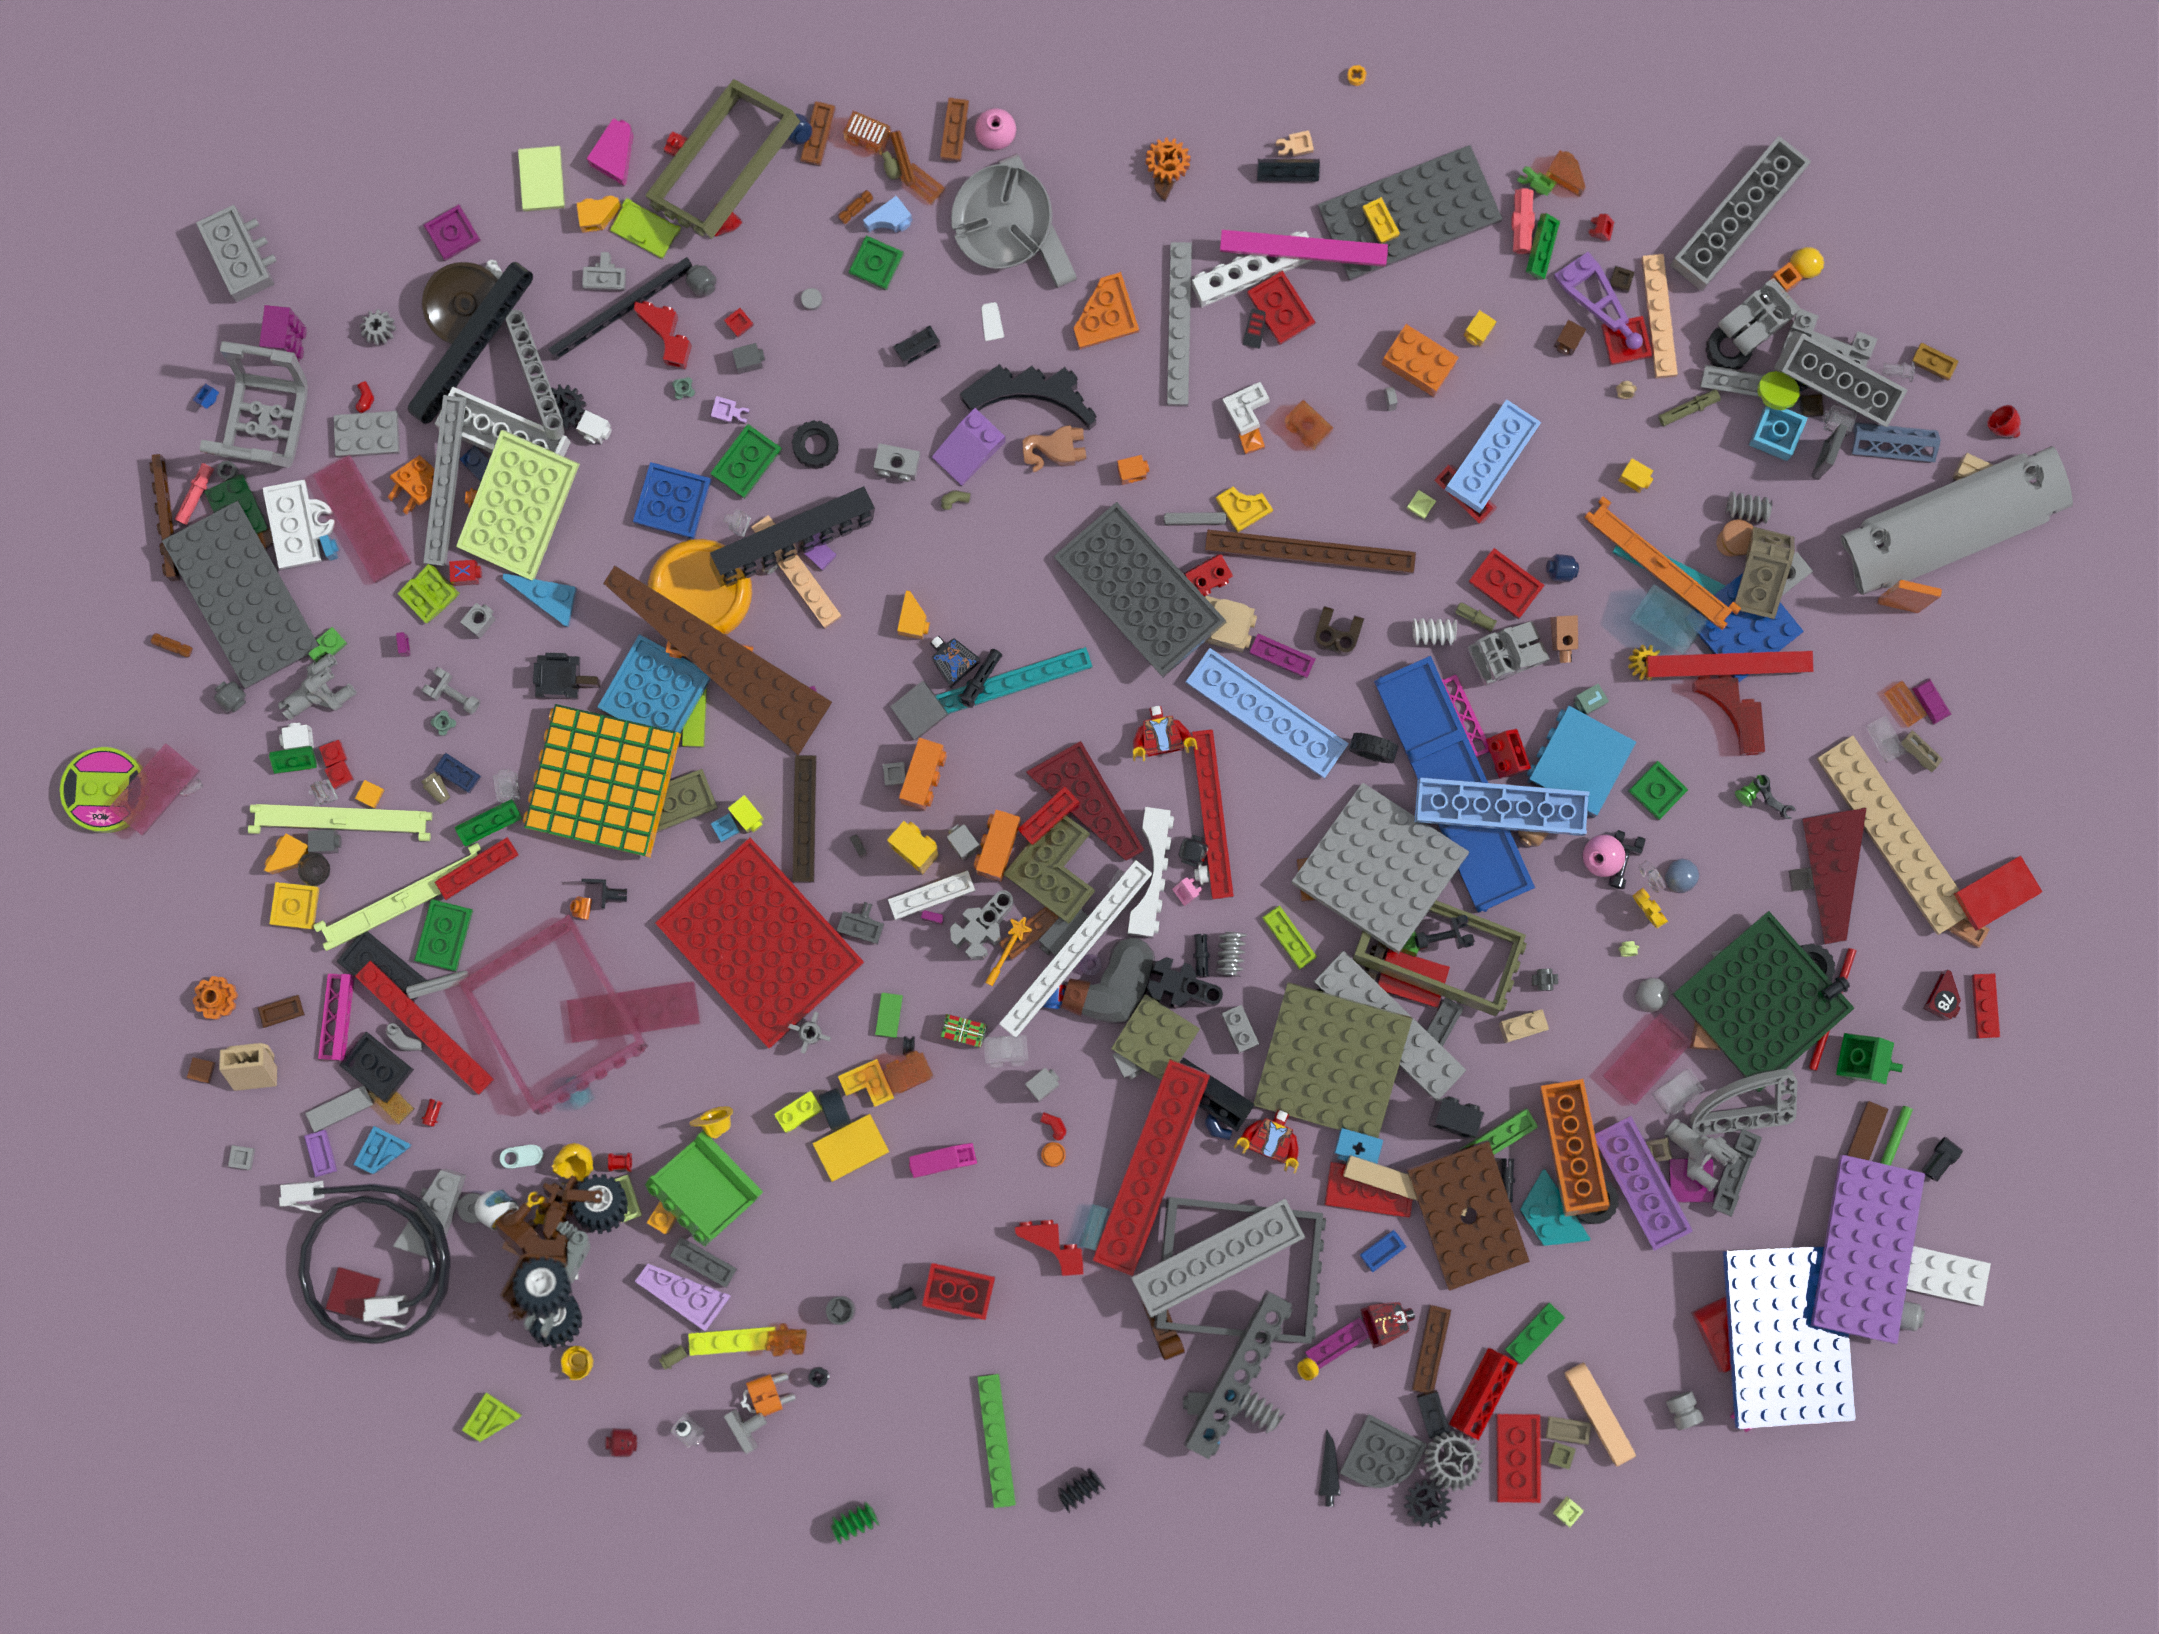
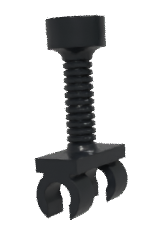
M1618 830L1615 833L1614 838L1621 844L1623 843L1625 832ZM1638 836L1634 847L1622 844L1625 851V862L1615 876H1610L1609 886L1622 890L1625 889L1627 880L1623 876L1630 853L1640 856L1646 838Z
M1461 915L1456 918L1452 917L1449 923L1451 930L1431 935H1425L1424 932L1415 933L1414 938L1417 949H1427L1429 943L1450 938L1455 939L1457 949L1473 946L1475 942L1473 934L1461 937L1459 929L1468 926L1467 915Z

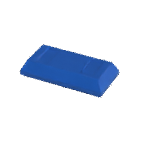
M1392 1230L1360 1254V1257L1373 1273L1407 1246L1395 1230Z

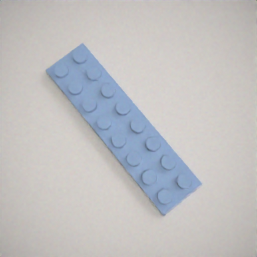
M1209 648L1186 681L1187 685L1323 779H1325L1349 744L1211 648Z

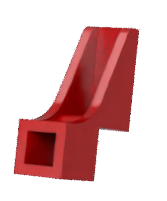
M642 301V303L635 302L634 309L638 317L664 340L665 353L663 360L665 365L686 370L692 345L690 340L683 335L673 336L678 321L677 313L671 307L662 306V308H659L647 301Z
M1043 1220L1041 1225L1032 1226V1221L1019 1222V1227H1015L1017 1236L1054 1253L1060 1262L1062 1276L1084 1274L1082 1248H1077V1244L1064 1245V1249L1060 1250L1058 1224H1054L1053 1220Z

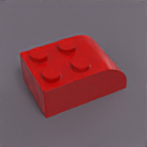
M1725 1296L1691 1312L1718 1371L1722 1373L1731 1370Z

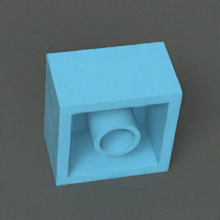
M1765 406L1749 446L1788 461L1795 451L1808 418L1788 409L1781 411Z

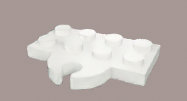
M305 480L263 487L279 569L322 562L318 545L319 537L329 536L332 533L335 520L330 519L327 523L323 524L318 522V517L321 514H333L331 508L320 500H309Z

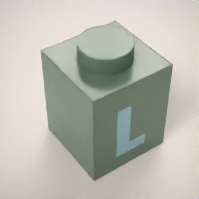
M1598 683L1578 694L1574 698L1575 702L1573 705L1576 710L1589 715L1605 706L1609 700Z

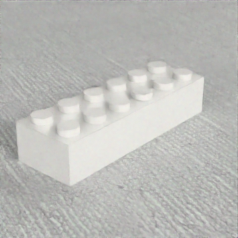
M452 387L448 395L466 398L461 440L490 453L494 450L501 430H505L561 456H565L571 443L567 436L564 435L559 440H550L547 438L542 425L455 387ZM441 412L435 422L438 429L440 428Z

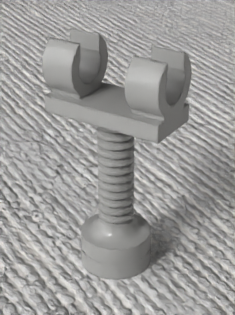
M437 666L433 673L442 679L436 689L425 684L421 691L435 700H438L444 692L463 704L464 711L472 715L479 707L480 700L474 696L467 698L448 686L453 676Z

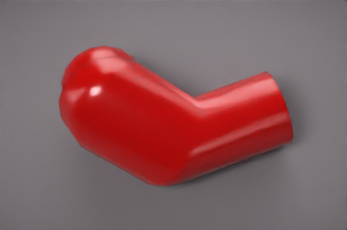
M366 381L357 385L361 397L358 403H356L355 408L360 413L368 411L374 402V395Z
M1043 1112L1040 1122L1052 1127L1055 1140H1063L1067 1130L1062 1119Z

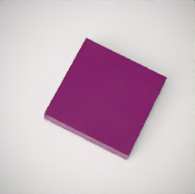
M459 204L423 225L444 261L481 241Z
M1688 1159L1669 1160V1186L1678 1202H1713L1714 1188L1709 1191L1698 1181H1693L1687 1177ZM1709 1159L1703 1166V1170L1713 1177V1159Z

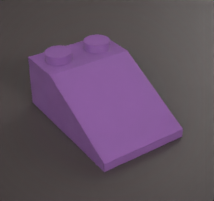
M974 408L959 423L932 458L962 486L1005 443V436Z

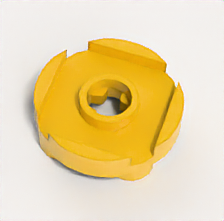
M1641 888L1632 895L1639 908H1642L1645 916L1656 929L1668 922L1666 917L1660 912L1661 908L1654 900L1651 901L1649 899L1650 896L1644 888Z

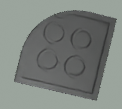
M1368 1414L1339 1473L1364 1486L1386 1488L1402 1482L1414 1471L1427 1444Z

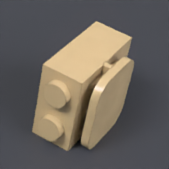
M1206 596V599L1223 616L1227 623L1208 638L1205 643L1243 653L1244 647L1249 648L1252 638L1248 633L1250 627H1255L1257 616L1253 615L1255 609L1227 599L1220 600Z
M256 1043L230 1046L226 1050H220L219 1070L234 1091L277 1086V1066L274 1063L275 1055L267 1044Z

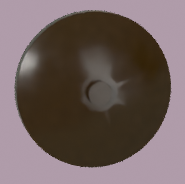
M470 262L448 264L436 271L428 280L422 296L423 315L430 329L439 338L452 344L498 281L496 276L488 269Z

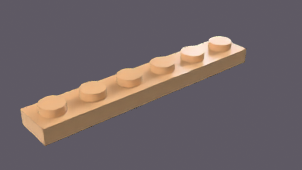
M1664 254L1642 256V267L1655 379L1676 377L1678 374Z
M768 515L753 525L752 529L757 533L775 525V523ZM797 554L789 561L784 562L782 560L777 562L824 629L842 617Z

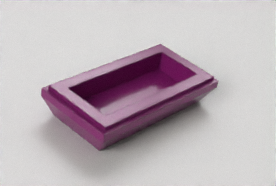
M1930 678L1912 688L1933 725L1951 715L1950 710Z

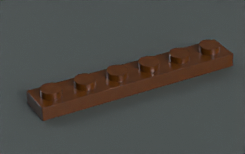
M161 454L151 455L152 462L149 463L151 474H154L155 481L152 482V490L157 497V502L154 503L155 512L159 515L160 521L157 523V530L162 540L174 535L166 461ZM163 542L160 543V553L162 556L164 555L165 562L162 564L164 576L171 581L180 580V574Z

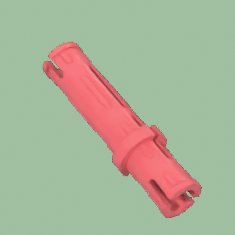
M204 463L201 464L194 480L192 479L190 482L191 487L174 520L184 525L188 524L201 494L208 487L206 485L214 468Z

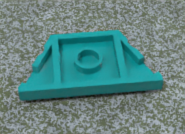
M1543 1169L1519 1209L1541 1244L1548 1246L1591 1240L1575 1215L1564 1216L1560 1191L1546 1170Z

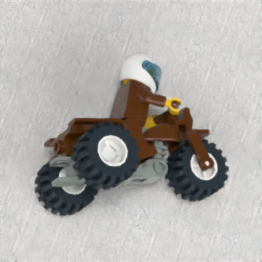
M594 1174L592 1179L584 1178V1183L582 1184L581 1182L578 1183L577 1178L572 1175L565 1190L555 1183H551V1185L544 1183L542 1187L544 1193L549 1198L536 1195L538 1192H533L529 1194L528 1202L526 1204L522 1203L519 1208L517 1206L518 1203L504 1190L488 1191L482 1194L476 1201L475 1215L478 1220L490 1229L497 1230L498 1234L521 1256L499 1295L501 1301L505 1302L508 1307V1318L511 1322L514 1319L518 1321H523L524 1319L525 1329L530 1332L532 1338L534 1337L538 1344L542 1342L544 1347H548L549 1344H551L552 1348H557L558 1344H561V1347L566 1346L565 1342L569 1341L571 1343L574 1340L573 1335L578 1336L580 1333L578 1328H582V1314L578 1302L570 1294L572 1293L571 1285L591 1246L585 1232L578 1231L572 1224L569 1225L566 1219L567 1215H575L578 1224H581L584 1230L588 1228L590 1233H594L597 1230L598 1234H603V1230H607V1233L612 1232V1227L617 1229L620 1226L619 1221L624 1222V1214L628 1213V1201L624 1188L612 1176L607 1179L606 1174H601V1177H597V1174ZM534 1204L538 1205L535 1211V1218L533 1220L530 1219L526 1223L523 1219L532 1210L531 1207ZM538 1223L544 1224L543 1234L545 1240L539 1238L538 1233L535 1231Z

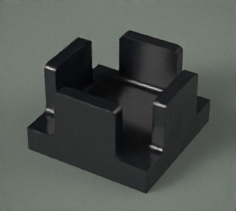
M546 652L545 655H537V663H534L533 670L535 697L579 699V686L576 684V678L580 675L581 658L579 656H568L567 653Z

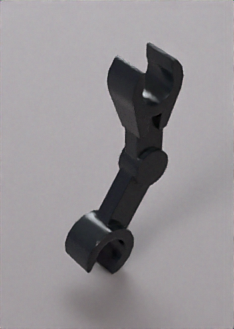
M1761 775L1763 779L1762 785L1759 779L1754 778L1753 783L1763 794L1765 804L1779 811L1782 818L1792 819V817L1787 816L1786 810L1796 811L1792 805H1783L1772 796L1769 777Z

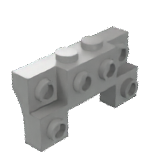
M1802 309L1795 315L1780 352H1783L1793 332L1797 331L1866 367L1877 338L1858 331L1853 338L1852 344L1848 345L1813 331L1819 317L1818 315Z

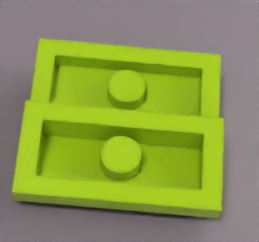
M428 564L415 579H410L398 592V595L425 623H429L460 594L432 564Z

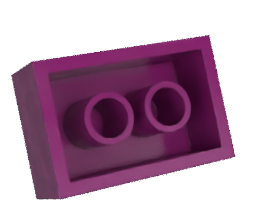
M264 305L259 347L295 353L298 362H300L304 355L302 340L306 338V327L290 307Z

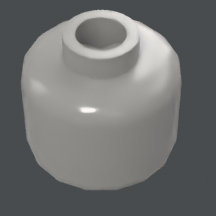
M1904 1301L1900 1329L1915 1332L1919 1327L1922 1328L1925 1311L1922 1310L1920 1304Z

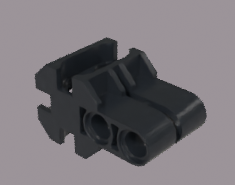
M1165 957L1155 963L1152 973L1162 976L1160 983L1150 980L1147 992L1157 1002L1160 1003L1163 993L1173 996L1170 1007L1176 1009L1187 1004L1188 1001L1214 1007L1222 1000V989L1217 985L1196 979L1197 975L1192 965L1184 963L1181 972L1171 970L1174 960L1172 958ZM1194 985L1198 991L1196 994H1190L1187 992L1186 987ZM1209 991L1216 992L1218 995L1216 1001L1208 999L1207 993Z

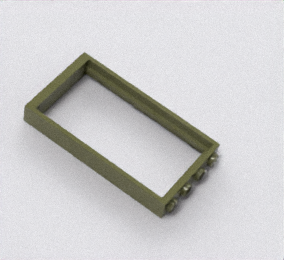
M733 79L645 195L650 201V207L657 212L663 211L671 220L677 219L687 229L689 227L693 228L692 230L701 237L705 235L712 239L800 123V120L791 109ZM741 98L780 119V122L703 222L664 200V197L735 103Z
M1436 900L1429 910L1448 919L1467 915L1469 927L1513 943L1494 1000L1491 1002L1366 954L1365 951L1371 935L1362 931L1352 958L1357 964L1495 1017L1500 1011L1505 1010L1508 1002L1505 999L1506 993H1510L1514 984V980H1511L1512 975L1517 973L1521 963L1517 961L1519 954L1523 955L1527 945L1524 942L1526 934Z

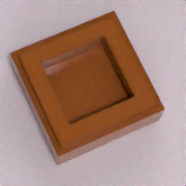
M193 1057L187 1078L210 1083L215 1062Z

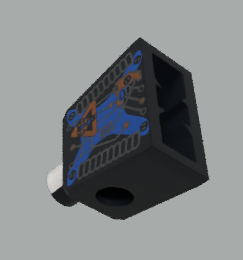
M937 636L930 643L937 651L932 656V661L950 689L981 663L977 655L955 638L946 643L940 636Z

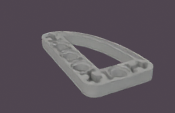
M1781 1069L1753 1075L1728 1084L1707 1096L1697 1105L1691 1115L1690 1126L1692 1130L1703 1136L1741 1131V1129L1749 1130L1790 1124L1796 1119V1076L1790 1069ZM1786 1078H1787V1085H1788V1086H1785V1084H1784ZM1775 1084V1104L1710 1112L1716 1106L1734 1096ZM1784 1094H1791L1789 1099L1781 1100ZM1762 1114H1769L1768 1118L1764 1120L1759 1119ZM1743 1116L1748 1117L1745 1122H1738L1739 1118ZM1721 1119H1726V1120H1727V1122H1726L1725 1124H1723V1125H1717V1122H1718L1719 1120H1721Z

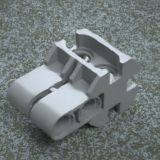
M1772 278L1761 289L1755 291L1740 306L1718 323V326L1729 339L1742 331L1733 343L1746 356L1790 322L1801 308L1780 284Z
M1533 621L1503 629L1499 633L1489 634L1467 647L1484 686L1491 685L1501 679H1507L1519 672L1550 660L1542 642L1530 646L1531 643L1540 639Z
M1002 890L997 892L982 910L980 908L966 909L962 915L965 916L964 919L968 922L967 926L962 929L958 924L954 923L950 928L952 944L959 948L966 941L971 945L965 951L966 956L972 961L984 960L988 955V950L982 945L987 939L995 946L1000 942L999 924L1013 908L1012 895L1008 891ZM1001 898H1007L1009 903L1006 906H1000L998 901ZM987 914H993L995 920L988 923L984 921V917Z

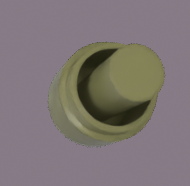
M889 151L881 154L885 161L883 163L884 171L890 179H899L902 173L898 160L892 158Z

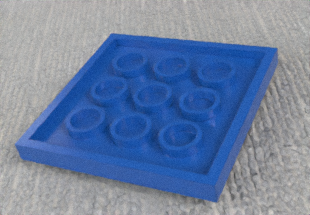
M1743 573L1714 595L1727 607L1732 602H1735ZM1781 602L1779 603L1775 619L1740 611L1737 615L1731 612L1724 620L1728 625L1723 630L1715 626L1697 610H1694L1685 617L1686 621L1713 654L1779 652L1804 632ZM1750 674L1731 675V677L1738 684Z

